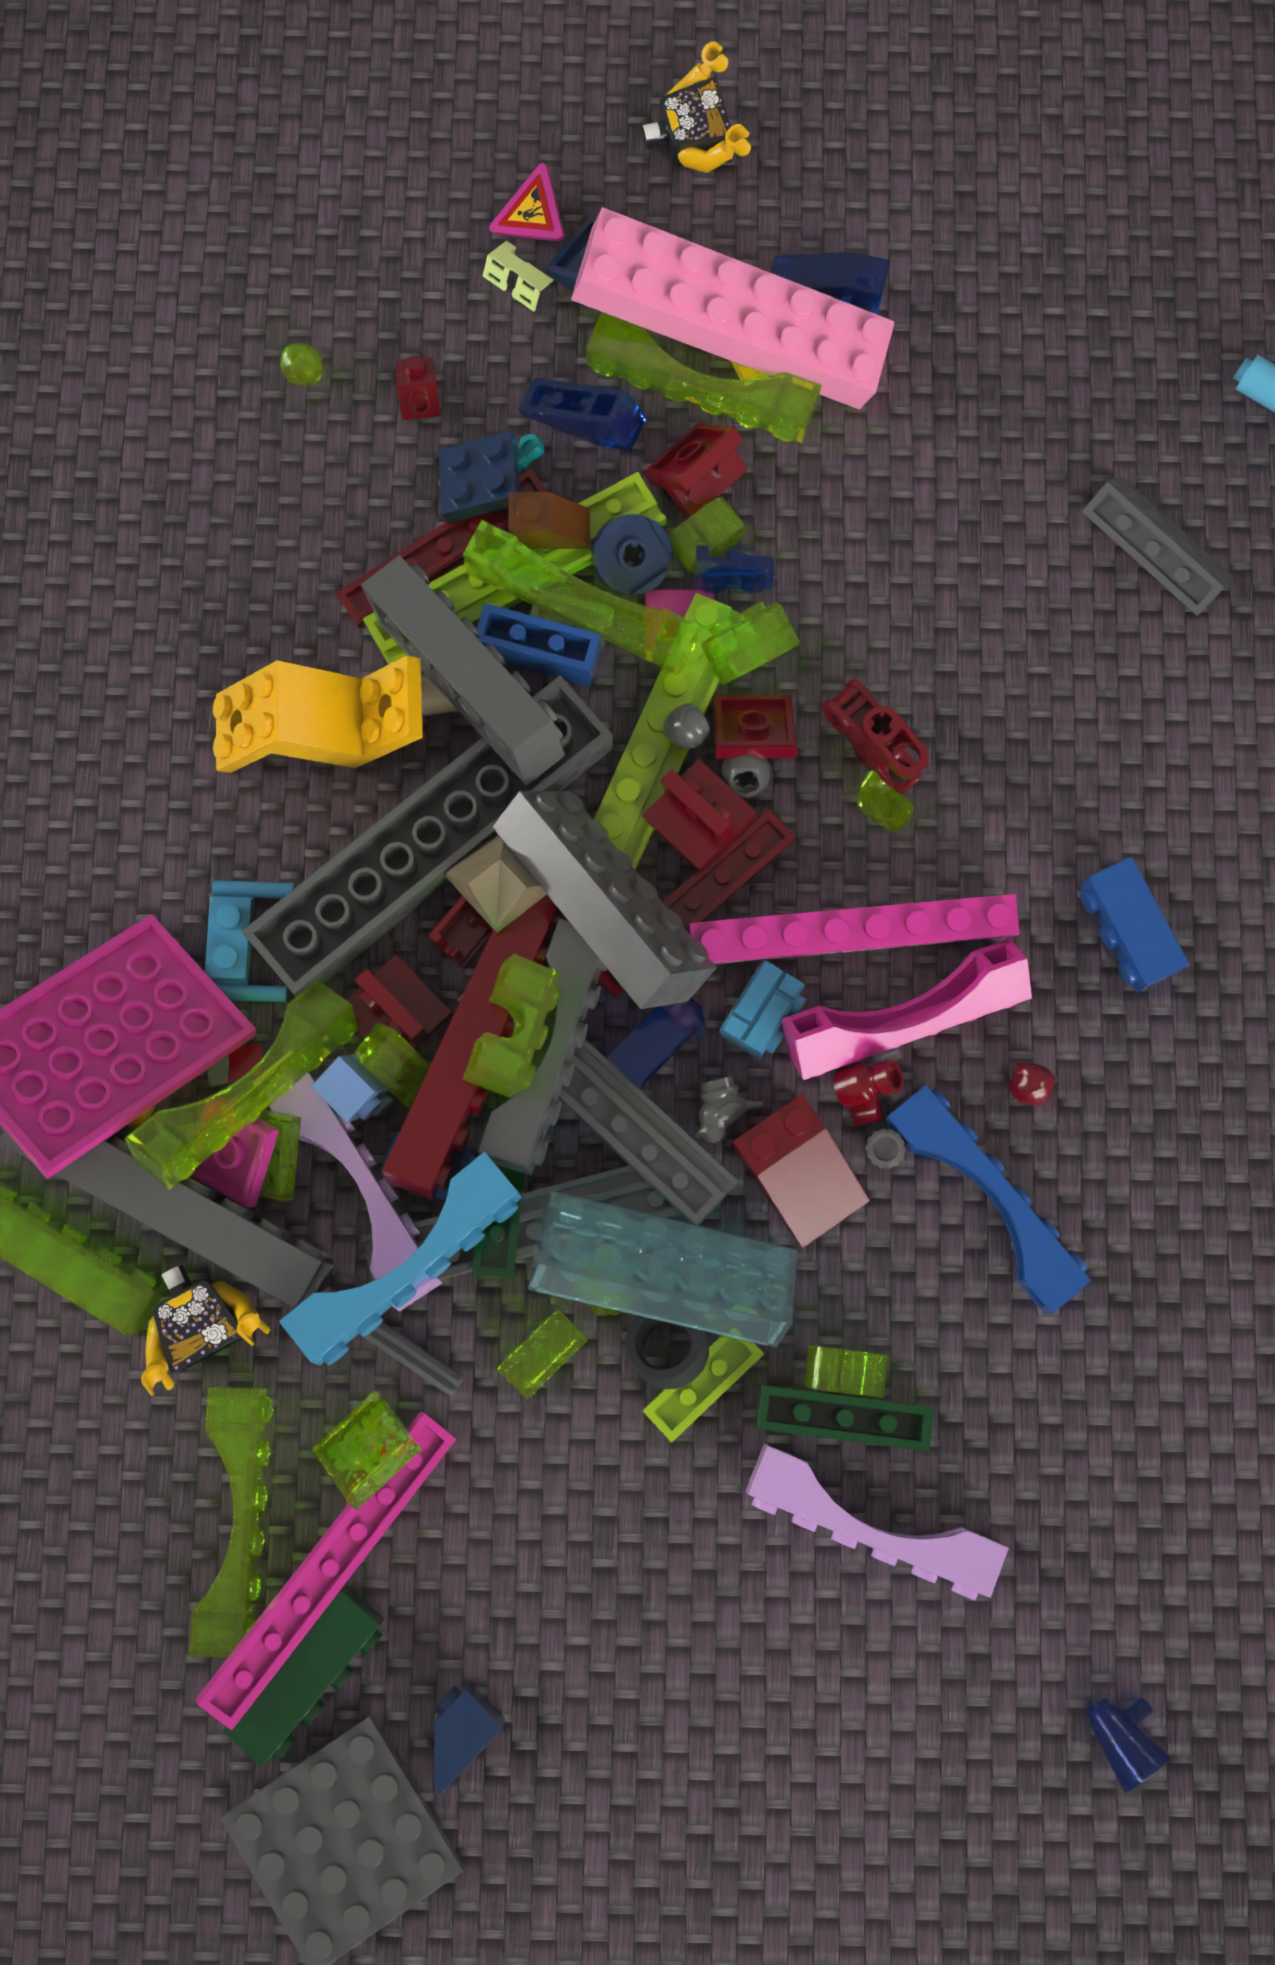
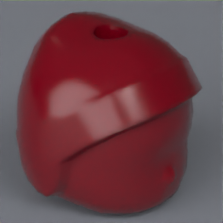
M1021 1062L1016 1065L1013 1078L1010 1080L1008 1087L1011 1096L1021 1104L1040 1107L1050 1098L1054 1088L1055 1077L1044 1066L1030 1062Z

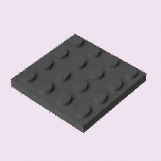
M372 1714L363 1718L230 1809L220 1818L224 1828L305 1965H330L464 1870L463 1863Z

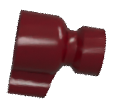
M892 1059L879 1062L874 1068L866 1063L837 1069L834 1074L836 1096L844 1107L850 1108L852 1120L856 1126L880 1121L882 1118V1106L880 1105L879 1092L883 1095L900 1092L903 1087L901 1069L897 1062Z

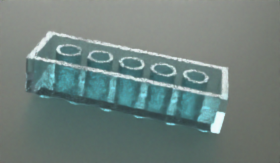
M551 1191L540 1218L528 1290L777 1348L792 1324L797 1250Z

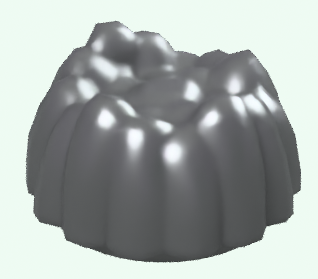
M891 1129L875 1131L868 1138V1144L865 1146L867 1157L871 1159L873 1165H878L879 1168L897 1166L899 1161L903 1160L904 1153L906 1152L904 1140Z

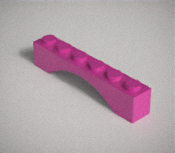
M1006 939L972 951L962 964L940 984L923 995L901 1005L868 1012L837 1011L819 1005L781 1019L789 1059L802 1079L805 1080L823 1075L830 1070L862 1061L869 1056L883 1051L898 1048L903 1044L925 1036L935 1035L942 1030L964 1022L974 1021L978 1017L1013 1007L1017 1003L1032 998L1028 961L1010 939Z

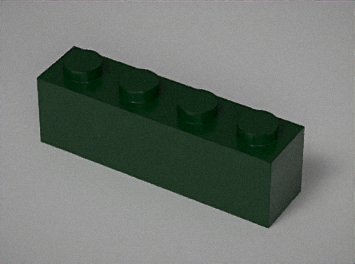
M758 1384L753 1427L768 1431L930 1452L934 1407Z
M347 1585L344 1586L231 1731L225 1727L223 1732L261 1767L271 1756L279 1761L296 1741L290 1735L292 1730L300 1721L308 1726L325 1706L319 1698L331 1685L337 1691L354 1671L348 1664L359 1650L366 1656L383 1636L377 1628L385 1619Z

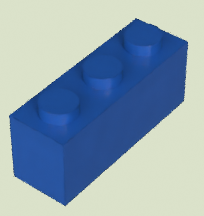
M484 603L476 628L480 635L478 640L485 647L492 644L501 654L506 665L554 678L561 675L565 681L591 687L601 653V634Z
M1132 857L1088 877L1079 886L1082 891L1080 892V899L1088 913H1094L1100 925L1099 935L1102 942L1109 950L1113 949L1120 962L1118 970L1123 981L1128 986L1132 985L1136 993L1180 972L1190 965Z

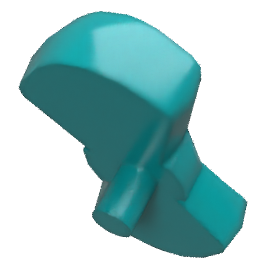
M534 434L525 435L520 439L517 448L519 473L521 470L524 472L529 469L528 465L530 462L544 454L542 440Z

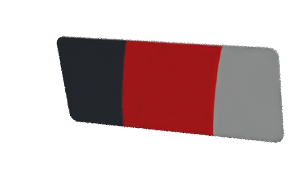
M270 1041L236 1049L207 1069L209 1084L215 1086L287 1071L283 1041Z

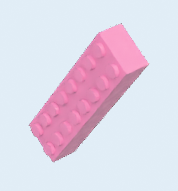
M604 207L601 208L591 229L571 297L572 301L859 410L876 393L895 323L877 314Z

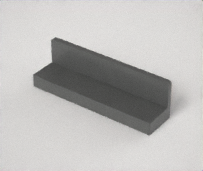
M1120 475L1107 481L1082 511L1196 616L1201 614L1217 595L1235 579Z

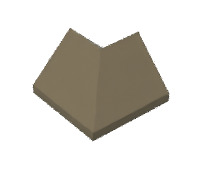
M495 833L444 872L445 877L496 933L547 895L498 833Z

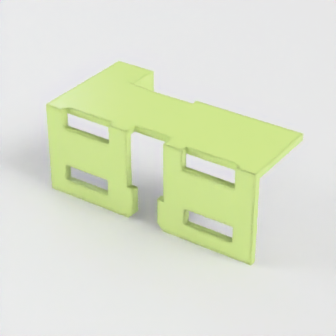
M505 241L487 255L483 277L505 291L508 286L509 271L512 270L519 275L516 287L512 291V297L532 311H535L540 291L552 283L553 279L530 263H526L515 255L516 247ZM494 259V260L497 261L499 264H501L502 266H504V270H503L502 268H500L499 266H497L496 264H494V263L492 262V260ZM489 273L500 279V282L491 277ZM523 280L533 286L535 290L523 284ZM522 294L523 296H525L527 299L531 301V303L523 299L520 295Z

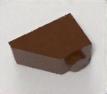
M509 492V537L511 549H590V508L551 492Z

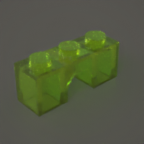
M513 954L502 963L489 1002L505 1008L511 1014L515 1025L514 1033L511 1038H503L487 1032L478 1038L472 1050L463 1080L509 1098L522 1091V1088L527 1089L535 1073V1065L531 1064L535 1049L540 1050L548 1033V1026L544 1025L547 1012L555 1008L561 993V988L556 986L560 972L516 954Z

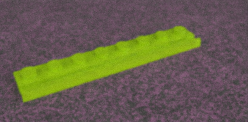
M639 472L578 503L590 508V549L592 540L597 536L600 528L607 521L621 514H640L656 521L661 526L666 525L664 513H661L656 500ZM509 540L430 582L428 586L435 593L441 590L452 602L455 608L453 613L460 620L463 617L468 618L476 627L484 603L509 609L534 596L537 590L543 591L593 564L592 553L590 549H511ZM375 613L363 618L365 626L388 665L407 656L402 648L381 627Z
M695 593L594 818L595 821L599 822L607 830V837L617 849L630 857L632 867L637 870L654 832V829L643 820L642 815L665 793L660 780L671 769L679 775L690 750L677 747L665 736L664 722L675 708L686 703H691L698 707L705 716L748 619L747 613L734 611L732 607L699 593Z

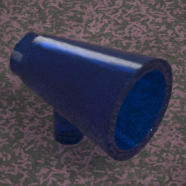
M1106 1697L1090 1707L1085 1714L1090 1719L1089 1724L1123 1792L1127 1793L1158 1771L1171 1756L1137 1726L1153 1713L1150 1704L1145 1699L1140 1698L1122 1712L1113 1703L1110 1704Z

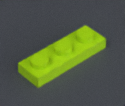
M733 1323L709 1346V1357L704 1370L693 1382L677 1389H664L642 1411L672 1443L755 1364L764 1353L736 1323Z

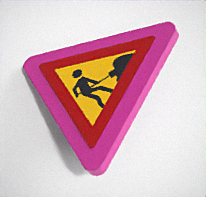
M544 163L536 167L490 224L489 230L493 234L551 241L563 240L565 234L549 169Z

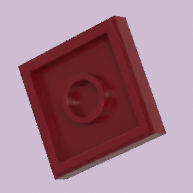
M792 695L713 696L715 759H733L744 755L759 758H797V739Z

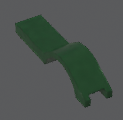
M490 1086L488 1121L493 1110L513 1097L498 1095V1086ZM496 1165L522 1197L525 1173ZM522 1198L516 1202L518 1209L502 1223H498L495 1220L482 1231L485 1234L484 1238L474 1246L473 1276L515 1279Z

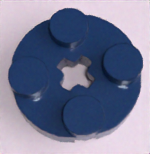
M621 514L613 517L600 528L597 536L592 540L590 551L595 572L606 586L623 594H644L657 587L665 578L672 547L666 531L656 521L640 514ZM628 544L631 547H640L641 551L637 554L639 561L636 564H633L631 561L624 562L623 560L624 548Z

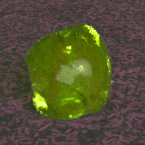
M292 343L281 354L280 369L289 382L302 387L312 386L321 378L323 372L322 357L309 344Z

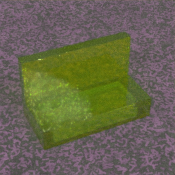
M557 1309L496 1370L501 1376L504 1375L524 1398L528 1400L588 1339Z

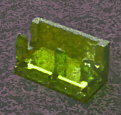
M377 1023L372 1028L373 1031L359 1045L354 1056L364 1068L368 1069L410 1111L430 1065L396 1030Z

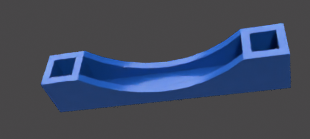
M925 1085L887 1116L883 1122L889 1129L901 1136V1139L905 1142L904 1147L909 1153L928 1156L952 1166L969 1177L988 1195L1001 1214L1011 1236L1016 1258L1017 1282L1044 1314L1054 1313L1091 1282L1090 1278L1084 1273L1088 1269L1086 1264L1073 1250L1067 1252L1057 1240L1060 1234L1049 1220L1044 1217L1039 1219L1029 1207L1033 1203L1026 1192L1018 1185L1012 1187L1002 1175L1005 1169L999 1160L989 1152L986 1155L975 1143L978 1137L972 1128L963 1120L959 1123L948 1111L951 1105L945 1096L936 1088L931 1091Z

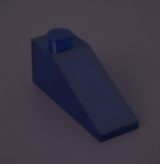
M856 252L774 256L770 273L878 315L891 260Z
M539 378L533 379L518 410L523 416L598 446L632 451L647 419L627 390Z

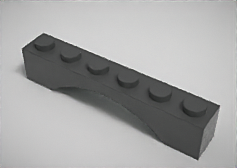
M563 919L558 920L546 955L553 973L557 994L556 1023L551 1043L541 1065L528 1083L509 1101L491 1112L478 1149L480 1155L485 1152L495 1165L532 1175L535 1164L541 1166L546 1156L548 1141H545L544 1138L548 1126H554L558 1120L561 1101L557 1100L562 1085L568 1086L571 1082L575 1063L571 1062L575 1047L581 1048L585 1041L588 1024L584 1023L588 1009H595L599 1000L601 986L597 985L601 971H608L607 967L572 924Z

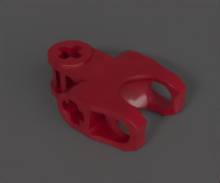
M852 678L845 684L843 691L832 700L827 699L821 704V710L829 723L854 746V753L858 760L891 792L904 795L920 781V772L930 763L926 747L900 716L891 708L880 706L871 692L861 682ZM905 747L912 748L917 752L919 756L918 764ZM889 768L897 776L909 779V781L905 783L893 781L889 776Z

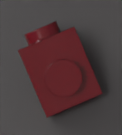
M412 356L405 360L395 361L397 391L402 418L404 420L439 416L440 406L434 357Z

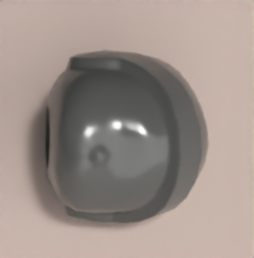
M686 703L675 708L667 716L664 722V734L677 747L690 749L697 747L708 738L710 727L700 709L691 703Z

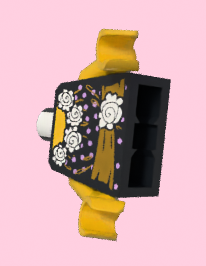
M717 42L706 44L701 55L704 63H697L677 85L660 99L659 122L641 126L642 138L646 149L666 145L672 165L684 166L703 173H709L724 163L732 162L734 152L738 156H746L751 150V145L744 139L750 133L741 124L730 126L717 77H711L710 74L712 71L717 73L723 72L728 67V58L724 54L717 56L722 51V47Z
M177 1266L160 1276L170 1297L152 1307L153 1317L148 1322L145 1347L146 1370L141 1376V1382L151 1396L155 1394L153 1388L160 1380H162L167 1390H171L174 1387V1382L167 1372L168 1367L171 1374L182 1373L243 1339L250 1345H254L255 1342L252 1340L253 1332L260 1328L264 1333L268 1334L270 1327L259 1317L250 1297L225 1281L214 1282L211 1279H204L193 1285L184 1266Z

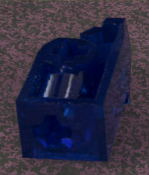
M691 997L688 1002L656 1007L607 1057V1060L637 1088L641 1089L693 1035L700 1041L706 1037L707 1032L702 1006Z

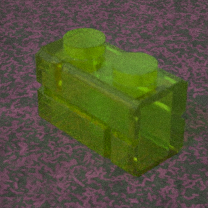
M763 601L741 612L744 619L733 625L731 619L728 618L708 629L712 636L703 641L701 647L709 662L712 663V668L720 684L725 685L799 645L800 641L792 625H789L788 618L780 603L776 602L766 608Z

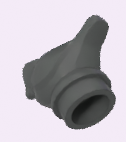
M733 1076L701 1084L703 1094L700 1096L704 1104L699 1110L700 1126L693 1135L705 1144H716L723 1138L726 1130L745 1112L763 1109L764 1103L761 1101H748L738 1095L739 1087L738 1085L735 1086Z

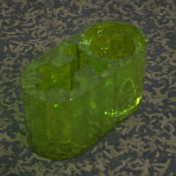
M720 497L681 523L668 535L672 547L671 551L686 570L693 574L739 542L746 534L748 527L726 500Z
M809 1345L804 1388L884 1398L889 1355Z

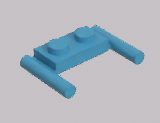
M213 880V897H210L205 973L230 1001L288 1002L289 988L287 986L248 985L251 943L241 931L253 922L254 898L282 899L296 888L295 883Z

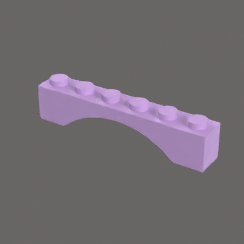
M304 1069L263 1095L274 1115L280 1117L283 1122L285 1119L297 1121L295 1139L313 1144L333 1155L355 1179L366 1201L372 1224L373 1251L370 1271L377 1280L403 1264L420 1247L414 1238L420 1234V1231L407 1212L400 1216L392 1202L397 1200L398 1196L392 1186L386 1182L385 1177L380 1181L377 1179L371 1169L377 1163L366 1145L362 1143L357 1146L352 1139L350 1133L356 1130L352 1122H346L311 1087L319 1077L315 1079L307 1069ZM427 1276L414 1287L417 1293L411 1300L399 1308H396L394 1305L392 1307L401 1311L442 1284V1281L439 1277L431 1280Z
M764 1444L745 1491L748 1495L754 1497L751 1505L775 1515L778 1508L794 1514L791 1520L794 1524L813 1532L816 1531L818 1525L834 1531L831 1537L832 1540L853 1549L856 1548L857 1542L873 1548L872 1557L895 1566L898 1559L914 1565L911 1571L912 1574L936 1583L938 1576L954 1582L951 1590L972 1600H976L978 1593L991 1598L1009 1549L998 1542L962 1527L942 1533L908 1535L891 1533L869 1526L849 1515L831 1499L818 1483L806 1461L767 1444Z

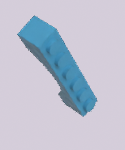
M483 1152L451 1179L446 1202L436 1225L423 1244L403 1264L384 1277L361 1287L338 1292L313 1293L279 1321L311 1363L319 1366L324 1362L327 1365L333 1364L348 1351L349 1348L346 1344L360 1333L364 1337L375 1330L383 1321L380 1316L392 1305L399 1308L411 1300L417 1293V1290L414 1288L427 1276L432 1280L441 1275L451 1265L448 1259L461 1248L466 1252L477 1245L485 1236L482 1231L496 1220L498 1223H502L514 1214L518 1209L516 1202L522 1198L490 1157Z

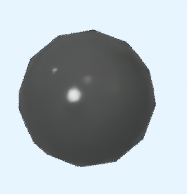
M744 755L733 759H724L720 776L721 780L741 798L748 799L758 796L767 788L771 777V768L766 758Z

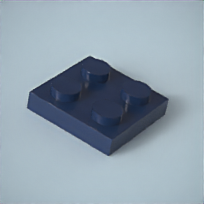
M511 430L439 450L442 515L447 523L508 508L509 492H520L517 439Z

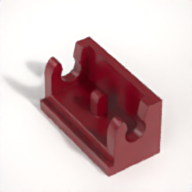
M462 895L428 936L437 949L464 970L487 943L493 928Z

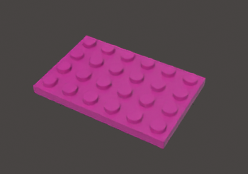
M151 914L0 1009V1125L46 1179H49L254 1038L256 1028Z

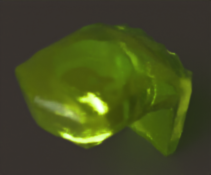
M874 770L863 778L856 798L860 810L868 818L894 833L907 826L914 811L912 801L884 783L879 774Z

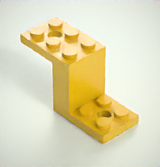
M407 655L364 678L276 660L216 694L213 704V715L216 718V737L213 743V753L216 756V771L232 773L271 753L357 768L423 738L421 658Z

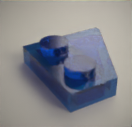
M696 545L693 572L694 590L718 594L726 589H742L747 593H757L764 591L765 588H772L775 574L774 558L747 555L743 552L730 550L727 552V559L709 556V546Z

